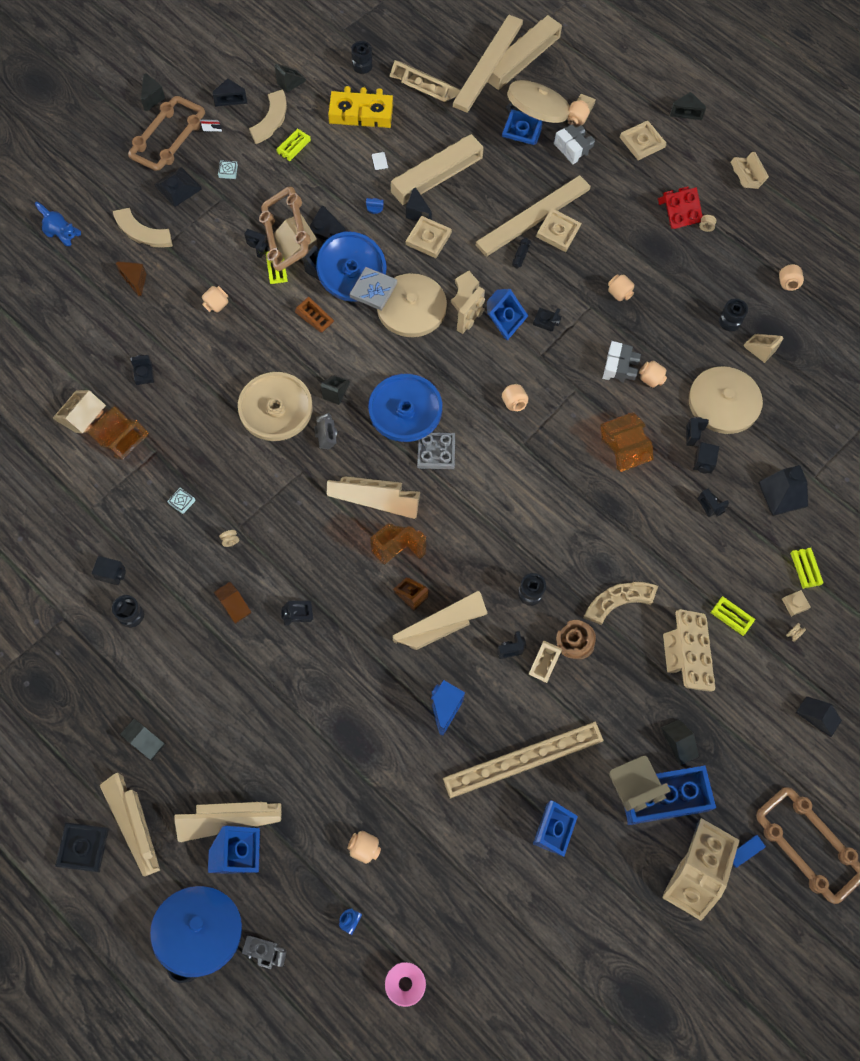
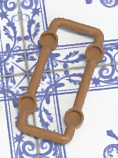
M175 96L169 102L162 103L160 105L161 112L141 136H136L132 139L133 146L128 152L129 158L156 171L161 170L165 164L171 165L174 161V153L192 130L197 131L200 129V120L205 115V110L202 106L180 96ZM176 103L198 112L196 115L188 117L187 127L171 147L160 152L161 159L157 164L136 154L137 151H145L147 147L146 140L163 119L173 116V107Z
M286 187L262 204V213L259 217V221L265 225L270 248L267 259L273 263V267L277 271H281L303 258L308 253V245L311 243L310 235L304 231L299 210L302 205L301 197L296 194L293 187ZM289 195L286 203L293 210L298 232L295 236V242L301 246V250L282 261L283 256L276 248L272 225L275 222L274 215L269 212L268 208Z
M784 787L757 811L756 817L764 828L765 838L771 842L776 841L809 879V887L813 892L821 893L830 903L839 904L860 884L858 853L853 848H846L813 812L812 803L808 798L800 797L792 788ZM786 796H789L793 801L795 812L800 815L805 814L839 852L838 858L840 862L846 866L851 865L857 872L835 895L828 889V880L822 875H816L782 837V828L778 824H771L765 817Z

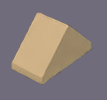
M754 334L744 344V347L765 363L776 352L783 337Z
M543 641L529 675L547 683L562 649Z

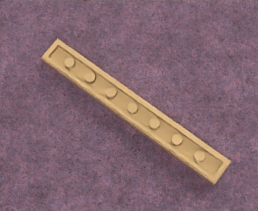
M511 15L507 16L454 100V108L468 113L523 25L522 19Z
M579 175L476 241V246L487 257L544 220L551 208L558 211L589 191L591 186Z
M596 722L449 775L444 777L443 781L451 799L596 745L604 740Z

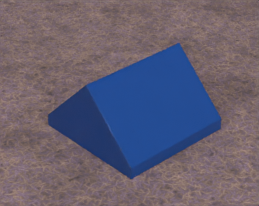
M550 800L546 805L533 845L564 857L578 816Z

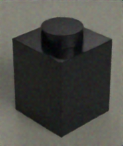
M701 442L696 450L693 470H698L703 474H711L717 464L720 446Z
M98 556L91 574L98 581L119 586L120 581L125 577L126 569L121 561Z

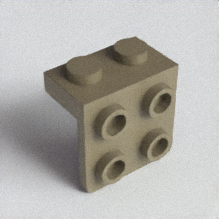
M641 756L609 772V776L626 811L634 809L635 812L646 808V803L652 800L654 803H658L666 799L665 794L670 792L667 783L661 785L647 756Z

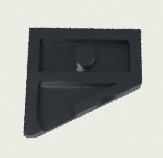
M323 205L309 226L315 237L325 241L335 234L346 232L342 224Z

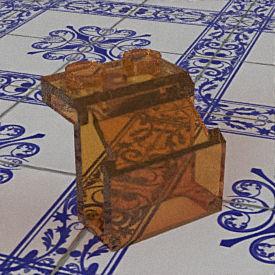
M115 406L111 407L86 431L101 447L115 452L114 457L123 460L149 435L137 420H128ZM136 426L140 431L136 432L133 428Z
M634 412L600 424L602 440L615 453L616 466L620 472L653 460L652 442L643 431V428L646 426Z
M388 523L370 538L371 552L384 565L406 546L419 559L426 554V537L421 531H416L413 527H400Z

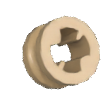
M704 215L701 218L700 229L706 232L713 231L716 218L712 215Z
M228 530L220 535L224 547H229L239 542L235 530Z
M797 623L786 636L792 637V641L795 642L806 629L801 628L800 624Z

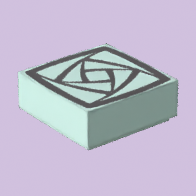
M220 161L219 178L236 179L237 162Z
M179 488L167 502L184 514L195 502V498Z

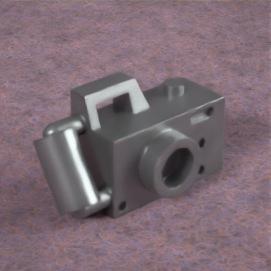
M326 413L316 418L317 425L314 427L315 437H318L319 448L330 449L336 444L337 429L334 426V420H332L331 415Z
M247 935L242 954L247 955V958H258V966L272 969V965L279 967L284 965L287 950L278 947L277 943ZM262 960L269 961L270 965L262 964Z

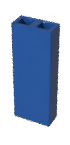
M758 835L737 848L733 862L735 868L766 847Z

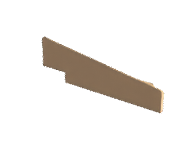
M394 61L390 77L400 79L402 83L441 101L447 102L457 97L461 89L400 61Z
M347 476L342 477L340 481H327V496L413 519L417 517L420 492L401 491L402 483Z
M480 591L393 635L394 643H401L417 650L470 624L469 620L487 615Z
M116 773L104 781L100 788L142 875L148 876L160 871V867L139 797L134 790L127 791L124 777Z
M251 802L197 805L196 814L175 815L177 839L179 842L218 835L222 826L252 828L280 822L281 804Z

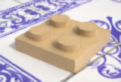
M649 121L628 129L620 135V139L637 160L651 155L666 146L664 139Z
M551 208L536 237L566 252L582 223Z
M421 216L408 236L406 245L437 258L450 237L452 229Z
M478 287L458 311V332L463 334L467 329L469 330L476 317L479 318L482 315L485 302V290Z

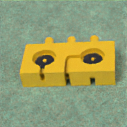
M349 86L344 88V92L331 91L328 114L329 124L358 126L359 121H361L362 126L375 127V122H378V127L391 128L393 95H382L383 90L380 88L376 90V94H366L367 89L364 87L360 89V93H350L351 88Z

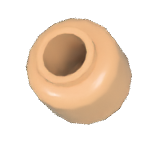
M581 100L571 103L567 118L570 125L580 126L585 123L590 113L587 103Z
M787 265L779 273L780 284L783 289L793 291L802 286L804 277L802 269L798 265Z
M616 275L608 283L609 293L618 301L628 300L634 294V283L625 275Z
M212 286L202 295L204 301L202 305L209 312L212 310L216 313L220 312L228 304V295L219 286Z
M647 361L639 371V374H641L640 379L652 388L657 385L661 386L667 379L665 376L666 369L656 361Z
M509 385L502 393V399L510 411H521L528 403V395L521 385Z
M360 831L358 834L354 833L347 848L350 850L352 858L365 864L369 863L372 859L376 860L381 851V848L378 847V838L365 831Z

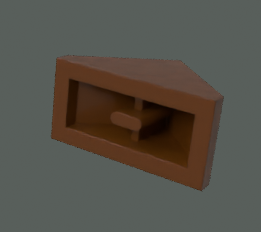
M116 262L115 264L120 275L134 292L141 296L147 275L143 264Z
M408 577L393 589L413 611L428 599V588Z
M231 582L214 592L235 624L252 613Z

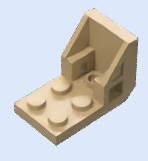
M701 818L697 823L688 853L677 867L662 898L695 918L702 920L718 902L727 887L739 840Z

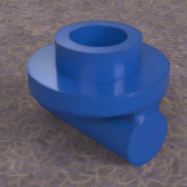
M366 198L367 210L370 213L377 214L383 210L384 200Z
M347 909L340 916V928L352 935L362 914L353 909Z

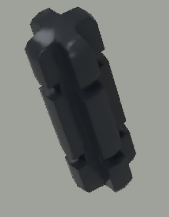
M527 237L521 240L512 262V266L517 269L522 267L523 260L529 249L528 247L531 244V240Z

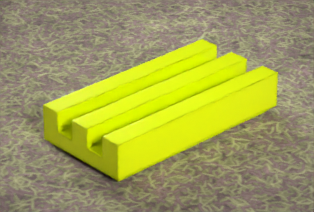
M297 128L276 149L279 155L282 154V157H287V160L291 161L311 141L310 136Z
M267 259L270 284L288 282L286 268L282 270L283 278H280L279 271L275 270L276 279H273L271 262Z
M812 549L792 551L791 556L802 588L822 585L823 580ZM799 555L801 556V559H802V561H803L804 570H805V572L807 573V576H808V579H809V582H810V583L807 582L806 576H805V574H804V571H803V568H802V565H801V562H800V559H799Z
M723 596L710 612L742 636L746 634L755 621L753 617ZM721 604H723V605H725L726 607H728L730 610H732L733 612H735L737 615H739L740 617H742L743 619H745L748 623H745L744 621H742L740 618L737 617V615H735L734 613L728 611V610L725 609L723 606H721Z

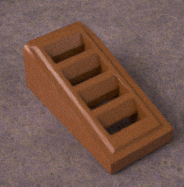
M309 296L296 307L295 313L321 333L334 322ZM320 316L321 318L316 321L315 318ZM323 320H326L327 322L323 326H321L320 323Z

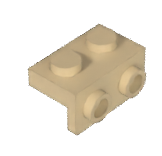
M751 152L747 158L734 157L731 161L734 172L738 175L740 183L744 188L758 189L769 177L756 152Z

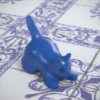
M35 202L37 209L44 216L42 220V231L44 234L51 238L56 235L65 246H71V239L75 236H80L81 231L73 227L72 223L69 224L65 221L59 212L48 211L42 204Z

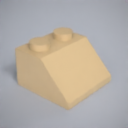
M301 215L304 231L310 235L311 243L308 245L309 251L313 245L317 247V238ZM294 217L286 219L274 232L276 248L282 253L284 260L301 250V246L295 242V236L298 232Z
M89 390L75 391L53 419L75 433H85L91 428L92 421L102 415V409L106 405Z

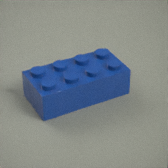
M706 766L656 774L661 785L667 783L670 792L665 794L666 799L658 803H654L652 800L646 803V808L635 812L634 809L630 811L625 809L628 825L703 813L715 809L716 805Z

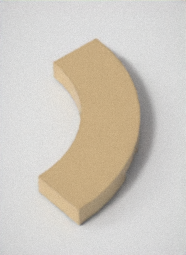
M283 89L268 94L270 108L266 117L257 125L249 128L255 144L271 137L273 132L282 125L287 109Z
M130 208L113 211L117 225L133 241L139 244H148L151 247L173 246L169 229H152L140 224L133 217Z
M633 582L610 587L593 600L583 618L602 625L606 616L620 605L633 602L651 605L658 586L645 582Z

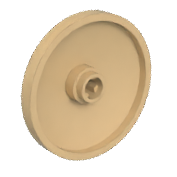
M525 80L511 83L507 95L511 103L520 111L533 118L551 123L563 122L568 118L570 106L554 90L539 83Z
M403 274L394 277L397 279V285L382 311L377 309L382 324L391 332L404 337L424 336L439 327L444 320L447 309L446 296L440 285L431 278L420 274Z
M710 368L702 372L695 379L689 391V406L694 417L709 419V424L706 428L714 432L723 434L742 432L754 424L762 410L763 400L758 385L746 373L735 368Z
M283 372L265 373L254 378L244 387L238 400V413L244 427L252 435L267 441H281L297 435L308 424L313 409L311 394L306 385L297 377Z

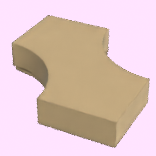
M470 271L455 279L458 292L451 299V303L458 311L479 286V281Z

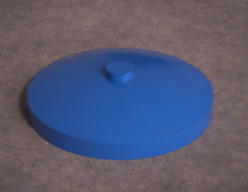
M341 232L333 235L325 241L317 256L316 270L320 282L330 294L345 301H357L350 298V292L365 267L386 275V261L380 247L369 237L357 232Z
M413 374L394 375L383 380L373 390L369 399V416L375 429L383 436L399 442L416 441L429 435L439 424L442 416V399L437 388L427 379Z
M195 886L172 894L160 905L152 921L150 932L151 945L156 958L166 969L184 977H200L219 970L233 957L239 946L242 930L239 911L227 895L214 888Z

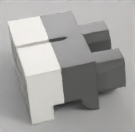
M572 124L556 132L554 144L572 164L578 162L581 156H587L589 149L595 144V139L592 136L584 137L586 131L582 125L574 127Z
M612 341L602 379L610 380V378H616L624 383L625 379L635 380L638 368L629 367V364L638 365L641 354L633 352V346Z

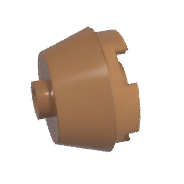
M580 620L567 622L568 625L557 633V647L561 648V653L568 658L578 660L587 658L592 654L595 647L596 635L593 628Z

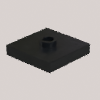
M65 822L55 867L100 873L109 828Z

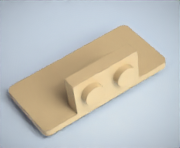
M682 609L677 610V629L663 634L667 672L676 673L682 671L685 688L709 692L714 691L715 679L706 615Z

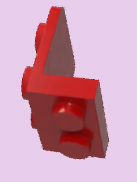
M689 186L678 189L679 192L673 193V190L664 192L663 196L658 198L659 205L666 203L672 229L701 222L703 216L697 187L689 189Z

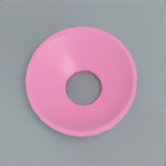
M406 962L392 967L386 976L385 990L393 1003L398 1006L407 1007L416 1004L423 997L426 980L424 974L416 965ZM402 977H408L412 980V987L409 991H402L399 988V981Z

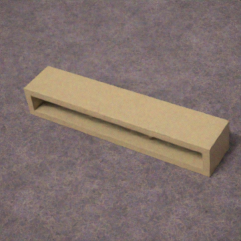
M548 15L543 20H540L536 26L530 28L516 43L508 47L487 82L500 90L560 38L562 25Z
M472 134L462 138L459 142L448 146L447 149L436 153L428 160L422 161L416 167L395 177L391 181V193L402 205L408 203L413 188L416 187L419 193L423 194L482 159L483 146Z

